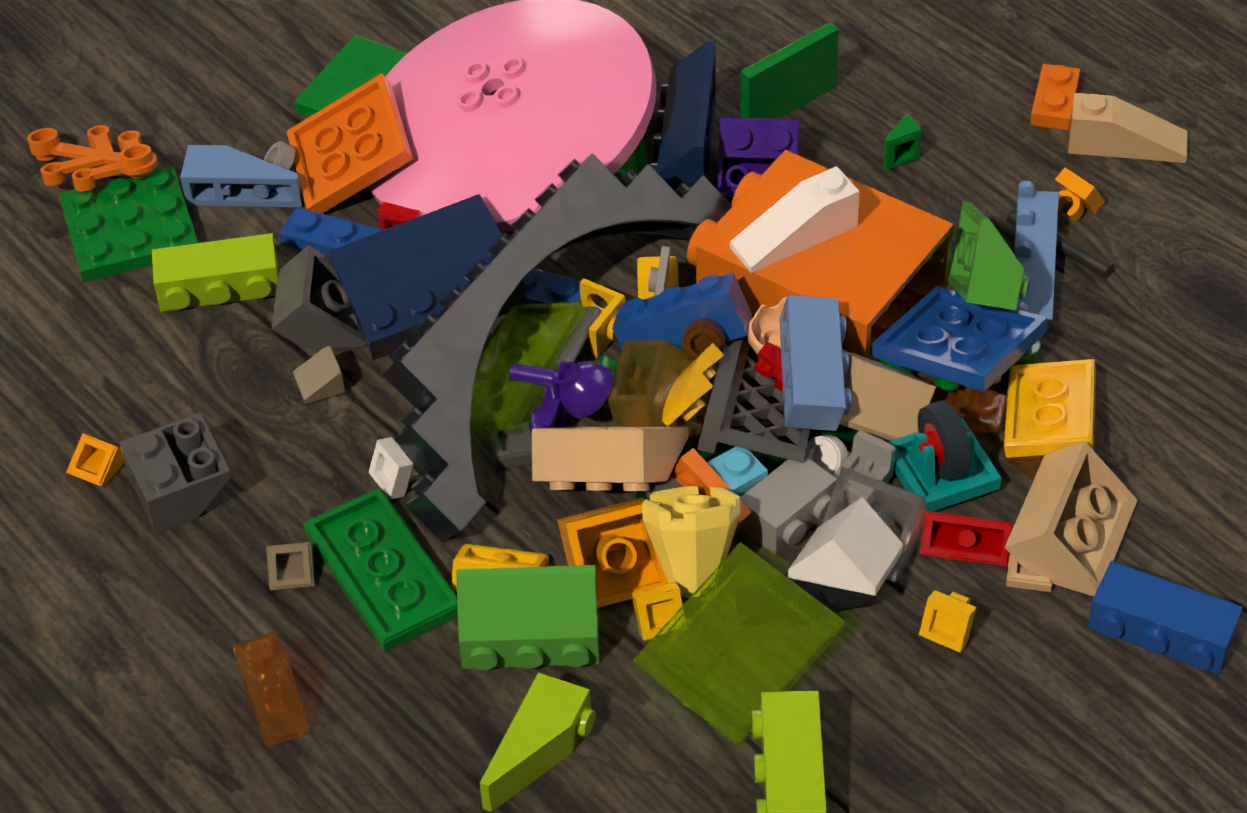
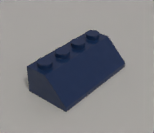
M707 41L670 68L668 84H661L660 106L665 107V110H658L657 133H662V135L654 136L653 159H658V163H651L650 166L673 190L684 180L691 184L702 175L707 178L716 104V41Z

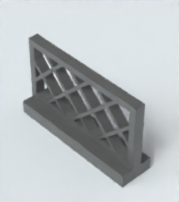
M743 337L725 342L724 350L722 351L724 356L719 362L697 450L714 454L717 442L803 463L810 429L785 427V419L782 415L784 414L783 392L774 387V379L765 377L754 369L756 363L750 358L758 360L760 358L748 341H744ZM755 379L762 386L752 388L746 381ZM774 396L779 402L770 404L764 398ZM750 402L756 409L747 411L740 404ZM769 419L775 426L765 428L759 421ZM744 425L751 432L746 433L731 428ZM787 436L796 445L779 441L777 438Z

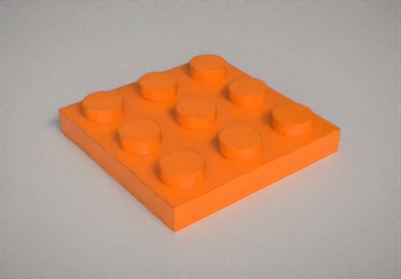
M383 73L286 131L290 146L295 148L294 163L299 175L306 209L321 214L413 160L391 83Z

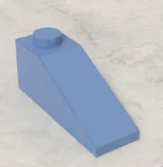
M188 145L180 176L186 206H303L298 173L227 145Z

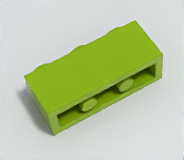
M273 233L152 249L153 282L160 312L273 297L276 295L279 268Z
M819 691L761 692L760 710H752L753 739L762 738L763 754H754L755 783H764L765 799H756V813H826Z

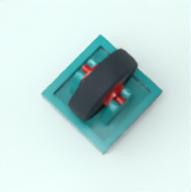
M944 400L928 404L919 409L917 417L918 432L887 442L896 448L893 471L921 516L925 515L926 511L934 512L1000 489L1001 476L964 419L960 418L951 404Z

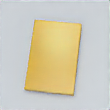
M1095 359L1012 365L1009 368L1004 438L1006 458L1046 455L1082 441H1086L1094 450Z

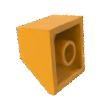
M644 498L557 519L568 566L595 565L598 608L633 599V592L669 584L643 522L642 502L645 500Z

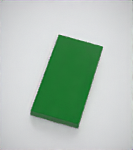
M381 487L303 523L304 533L384 653L458 618L456 594Z

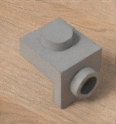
M859 430L854 436L851 454L833 474L837 478V495L851 502H855L863 497L870 505L893 476L896 448L881 438Z

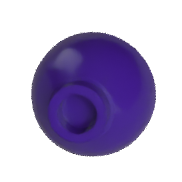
M571 361L564 363L558 369V377L555 381L560 385L559 397L565 410L575 418H584L598 411L607 401L612 390L613 374L611 370L602 364L592 361L576 364Z

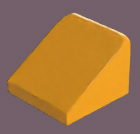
M82 433L66 473L105 488L124 464L121 448Z

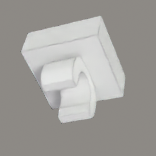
M392 437L377 440L368 473L390 500L405 497L408 482L417 479L419 476L413 468L416 462L400 448Z

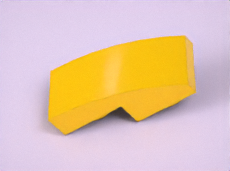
M714 343L705 349L679 375L672 385L665 401L662 421L667 427L681 416L686 422L689 421L706 405L701 398L713 387L709 382L716 375L712 367L724 356Z

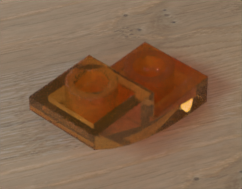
M923 376L922 380L935 386V379ZM936 387L929 404L944 400L951 404L960 418L964 419L971 432L997 433L1007 403V396L990 389L984 392L965 387L964 391L960 389L945 391Z

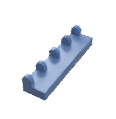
M1022 181L1018 185L1014 255L1024 268L1023 274L1028 275V287L1025 298L1023 300L1018 299L1017 309L1047 317V329H1052L1059 192L1035 191L1034 183Z

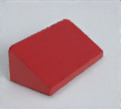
M926 511L920 556L1008 568L1010 553L1005 549V545L1014 527V523Z

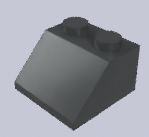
M308 245L278 270L272 320L273 331L302 348H325L327 346H331V348H349L366 345L329 257Z

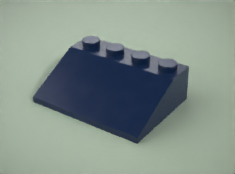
M480 194L328 251L373 360L391 354L406 339L412 343L419 335L414 328L429 313L433 312L437 316L443 309L439 301L454 286L458 285L461 289L468 281L463 276L477 261L482 259L486 263L492 256L487 250L502 234ZM523 279L507 298L500 311L526 301Z

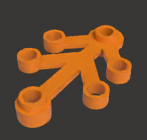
M105 125L94 126L87 131L91 147L60 142L58 132L53 128L35 130L27 137L31 154L36 156L39 161H50L58 156L74 158L60 163H48L40 169L43 182L47 186H55L65 182L67 179L66 174L73 172L71 177L75 190L85 192L97 187V179L122 173L132 178H142L148 176L158 165L157 155L151 151L150 146L142 143L140 132L134 130L123 132L117 137L121 153L113 152L110 129Z

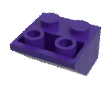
M720 117L718 191L724 197H734L739 183L748 173L756 172L762 175L785 150L798 155L799 119Z

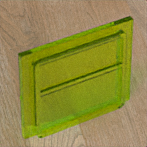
M740 542L633 659V663L678 698L684 706H688L739 747L752 732V710H760L761 692H787L846 626V622Z

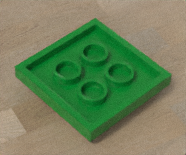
M173 166L153 170L148 176L142 178H132L129 176L99 183L97 187L90 191L79 192L74 189L58 193L83 283L153 266L152 249L198 243Z

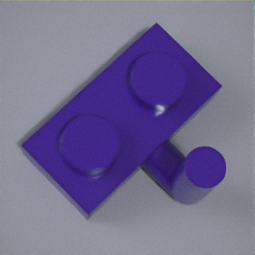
M561 361L558 369L566 362ZM513 363L510 369L511 380L545 386V398L540 408L536 407L531 417V431L538 428L567 427L571 415L565 410L559 397L560 385L555 381L558 377V369L556 371Z

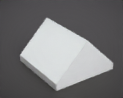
M861 497L817 528L788 569V578L875 596L903 553V543L865 499Z

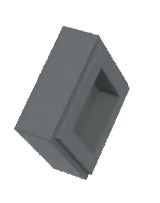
M530 421L488 428L496 470L532 464V431Z

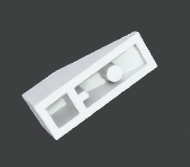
M837 166L803 180L730 241V249L746 268L753 273L858 227L860 191Z

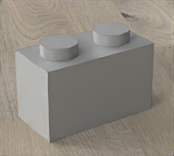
M804 456L803 463L788 459L740 497L752 511L742 531L772 554L778 555L787 546L797 544L803 538L806 531L819 520L825 521L832 515L837 506V478L807 456Z

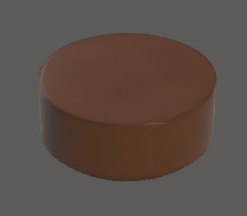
M698 318L686 326L682 346L685 353L695 360L712 343L722 352L725 346L726 334L723 327L715 320Z

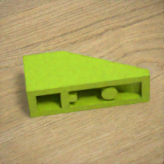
M541 673L537 674L480 781L484 810L493 812L572 754L581 736L588 737L596 716L595 710L591 709L590 689Z

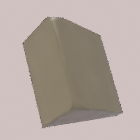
M331 346L321 349L293 371V376L305 405L345 393L342 372Z
M311 542L266 546L270 591L315 587L314 552Z

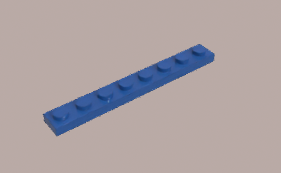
M296 207L280 231L279 236L281 245L303 250L309 245L329 257L328 251L383 230ZM533 268L523 277L526 301L515 305L552 316L560 308L581 307V280Z

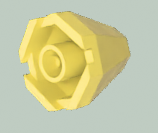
M683 486L653 492L650 495V501L645 499L642 502L643 522L668 583L676 582L680 588L681 595L685 598H702L707 596L708 591L714 590L719 584L740 516V496L720 487H710V496L699 495V486Z

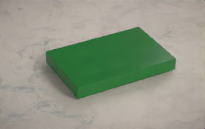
M828 23L742 70L741 118L780 119L836 88L839 29L832 23Z
M355 35L294 101L295 112L308 117L312 116L381 73L386 77L392 68L408 53Z

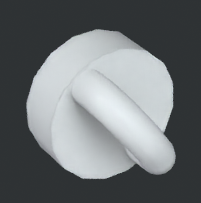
M823 435L814 437L807 442L805 456L833 475L851 453L847 451L843 442L836 436Z

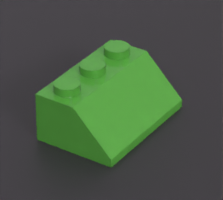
M963 201L948 282L966 303L1016 310L1018 299L1023 300L1026 296L1028 275L1023 274V266L993 223L971 202Z
M595 565L457 570L458 631L462 669L490 670L492 668L504 667L533 669L539 666L567 665L570 667H581L599 664V617Z

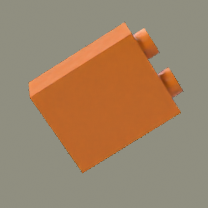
M785 150L762 175L750 172L741 180L732 200V208L718 223L711 219H706L693 233L687 249V261L696 266V284L710 275L724 276L734 273L752 312V318L762 304L767 307L776 306L783 297L788 295L839 299V314L846 318V335L844 341L841 342L842 349L879 362L880 359L873 358L872 343L936 286L944 288L948 283L954 224L848 178L860 191L858 227L751 273L730 249V241L801 181L829 170L824 166Z

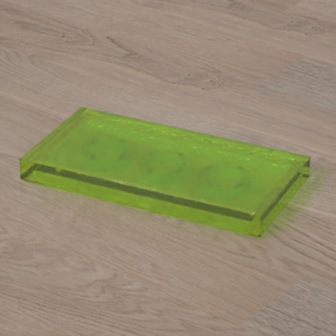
M581 302L522 304L512 307L478 361L472 391L470 430H513L518 428L543 385L511 380V366L513 363L553 370L586 315Z

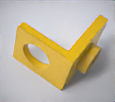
M583 278L580 282L581 307H598L602 310L601 314L589 327L590 355L599 358L612 341H617L612 327L618 307L625 303V295ZM591 294L601 296L608 304L606 308L597 306L591 299Z

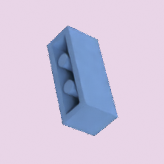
M788 295L779 319L785 427L836 431L843 414L848 415L851 407V390L844 388V378L847 376L849 367V356L847 352H842L841 344L846 335V318L839 314V299Z

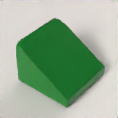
M910 114L905 115L885 137L883 160L885 170L920 158L922 129Z

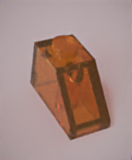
M277 631L232 645L239 676L266 748L311 733L294 676Z

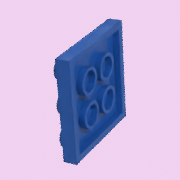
M936 286L872 343L873 358L890 362L897 367H906L926 373L933 378H942L962 384L969 389L985 392L1047 332V317L1020 309L1011 310L966 303L957 291Z

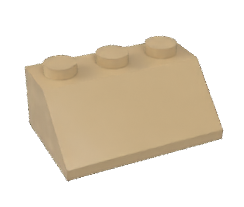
M560 427L532 429V481H549L550 490L576 489V482H586V490H612V482L623 483V491H650V482L668 480L689 437V427Z
M1086 441L1046 454L1014 524L1005 549L1028 574L1045 576L1052 580V584L1095 596L1110 561L1113 562L1137 499Z

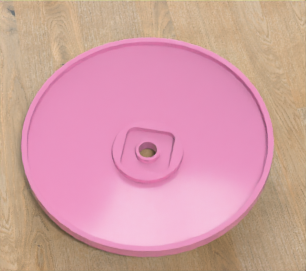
M519 0L481 10L451 23L417 45L387 74L386 78L392 86L413 160L372 183L368 188L380 206L384 201L419 210L420 216L480 194L501 234L516 230L511 225L513 221L528 207L532 211L537 208L539 204L534 199L550 183L557 186L561 182L557 174L572 159L575 158L580 163L593 153L614 175L634 152L646 132L656 101V75L644 42L635 29L620 16L608 9L580 0ZM497 90L494 95H489L493 91Z

